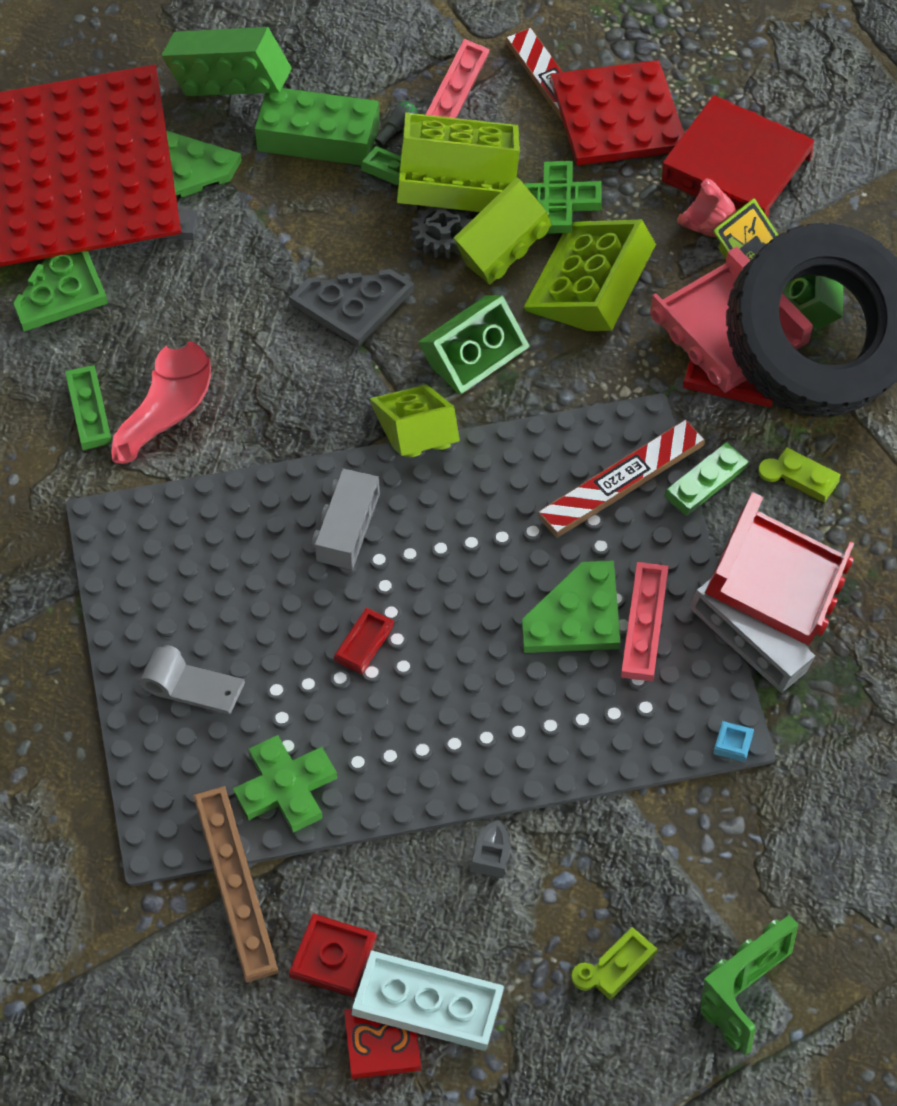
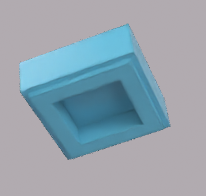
M722 721L713 754L746 762L754 729Z

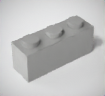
M343 468L339 480L334 479L330 492L332 497L330 505L325 504L321 515V522L323 524L320 530H315L312 538V548L316 551L317 562L353 570L380 495L379 476Z

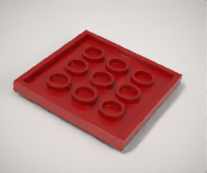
M659 60L551 73L550 82L576 166L669 154L684 135V130Z

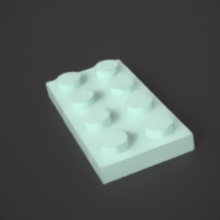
M371 950L353 1004L352 1016L486 1051L504 986Z

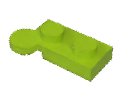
M786 447L778 460L773 458L766 459L759 466V475L763 480L776 482L784 478L786 484L823 503L826 502L833 492L841 474Z
M632 927L599 959L595 966L590 963H580L575 966L572 971V982L576 988L584 991L596 987L611 1000L657 955L658 949Z

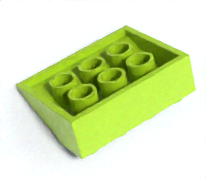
M643 220L573 222L572 233L562 234L524 305L525 311L586 331H612L656 246Z

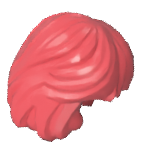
M705 178L700 184L702 187L700 188L699 195L683 214H679L677 223L684 228L706 236L716 237L712 230L736 212V208L731 199L711 179Z

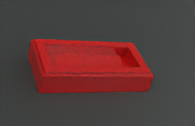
M366 607L335 653L334 661L363 674L393 629L394 620Z

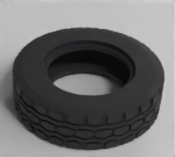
M810 223L805 227L800 225L788 229L786 233L782 232L771 239L769 243H766L743 267V270L733 284L734 289L730 291L727 303L729 309L726 310L729 346L732 347L733 357L738 367L740 366L743 370L742 373L749 383L753 384L756 387L755 389L765 398L773 400L772 403L806 416L808 414H812V417H828L830 414L837 416L855 411L867 405L897 382V257L871 235L868 236L865 235V232L853 227L848 228L845 225L835 223ZM804 276H822L842 284L855 296L863 310L866 321L864 346L856 360L841 365L820 364L806 358L791 345L783 332L779 317L781 295L788 282Z

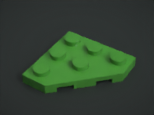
M167 131L176 195L180 194L182 198L203 191V186L215 182L221 185L231 181L242 161L241 153Z
M88 251L45 258L42 264L37 265L27 281L28 286L23 294H19L13 302L24 332L108 304L107 296Z
M614 560L581 562L522 619L524 653L620 649L621 641Z

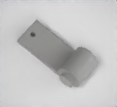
M164 645L154 649L139 679V684L144 690L153 695L230 715L244 687L245 681L241 678L186 665L181 652L177 648Z

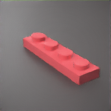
M463 40L425 115L458 117L488 57L490 49L469 40Z
M637 562L621 678L651 682L654 680L669 568L667 565Z

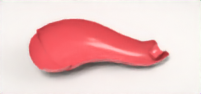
M188 341V344L183 348L170 349L165 346L159 352L155 360V370L152 371V384L146 398L140 407L120 426L113 437L111 450L113 462L125 464L135 460L139 449L156 435L185 419L201 403L208 391L211 379V361L198 344Z

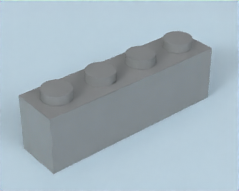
M709 581L696 590L689 608L781 693L807 672L815 655L804 643L705 594Z

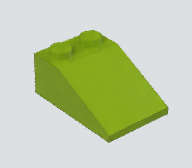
M427 384L370 398L371 406L391 446L401 456L415 457L422 454L423 450L431 448L443 450L449 448L451 443L460 441L454 406Z

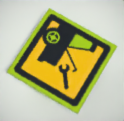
M755 198L712 230L720 242L718 249L725 259L727 258L728 251L738 247L751 260L766 243H769L771 239L778 236V233Z

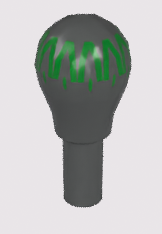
M402 101L395 106L387 126L375 138V142L380 147H383L395 133H399L404 129L405 112L418 114L417 107L412 102Z

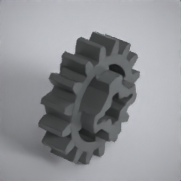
M426 206V211L418 210L417 218L412 220V238L416 241V247L423 246L424 254L433 251L434 258H438L440 253H444L446 258H450V252L453 251L460 255L461 253L454 237L473 220L471 219V212Z

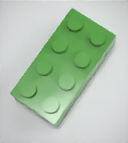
M269 27L177 31L173 33L161 55L186 96L280 93L292 69Z
M282 88L280 93H265L255 126L257 151L362 166V161L374 148L375 138L380 126L379 101Z

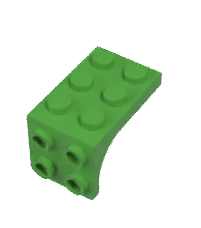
M790 915L780 922L776 919L764 928L763 935L755 941L752 939L745 941L737 949L735 956L728 961L722 959L711 968L710 975L704 978L700 1004L702 1015L710 1024L714 1025L716 1023L723 1031V1037L727 1044L735 1051L739 1049L743 1055H747L752 1050L756 1028L753 1022L740 1009L735 997L792 954L798 924Z

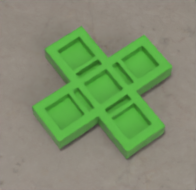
M573 161L544 162V182L523 183L548 213L552 226L547 234L572 233L573 211L602 210L601 181L573 182Z
M278 735L249 748V755L261 776L233 788L234 796L248 821L276 807H279L293 833L323 819L322 812L310 791L337 779V772L323 747L295 760L291 759Z

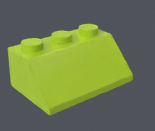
M516 177L454 237V240L466 265L490 285L496 279H500L516 259L522 258L537 239L543 238L549 231L552 223L547 211L523 182Z

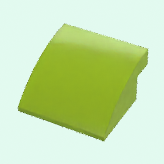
M405 112L397 203L481 212L517 176L520 153L518 125Z

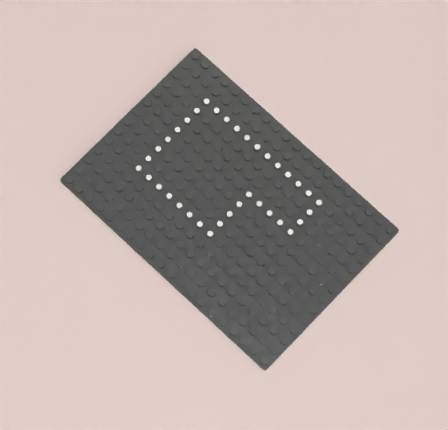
M655 394L459 429V442L451 443L449 448L443 450H434L433 448L423 450L422 454L415 457L401 456L393 449L390 442L68 500L66 508L127 885L134 887L214 871L193 795L223 786L227 790L249 865L772 764L775 761L776 754L748 662L689 608L696 590L711 579L718 563L701 507L699 506L686 516L664 497L666 490L689 472L686 458L559 538H556L538 518V511L676 426L667 396L665 394ZM343 468L379 476L380 495L353 570L317 562L316 551L312 548L315 530H320L323 524L321 522L323 508L325 504L330 505L332 499L330 496L334 479L339 480ZM614 560L621 641L620 649L524 653L522 619L581 562ZM637 562L669 566L653 682L621 678ZM367 607L394 620V627L364 673L360 674L335 662L334 655ZM170 645L181 652L186 665L244 679V687L231 714L159 697L144 690L139 684V679L154 649ZM722 721L754 729L746 762L713 754ZM277 735L292 760L323 747L337 772V779L310 791L322 812L323 819L294 833L279 807L248 821L233 792V788L261 776L249 755V748Z

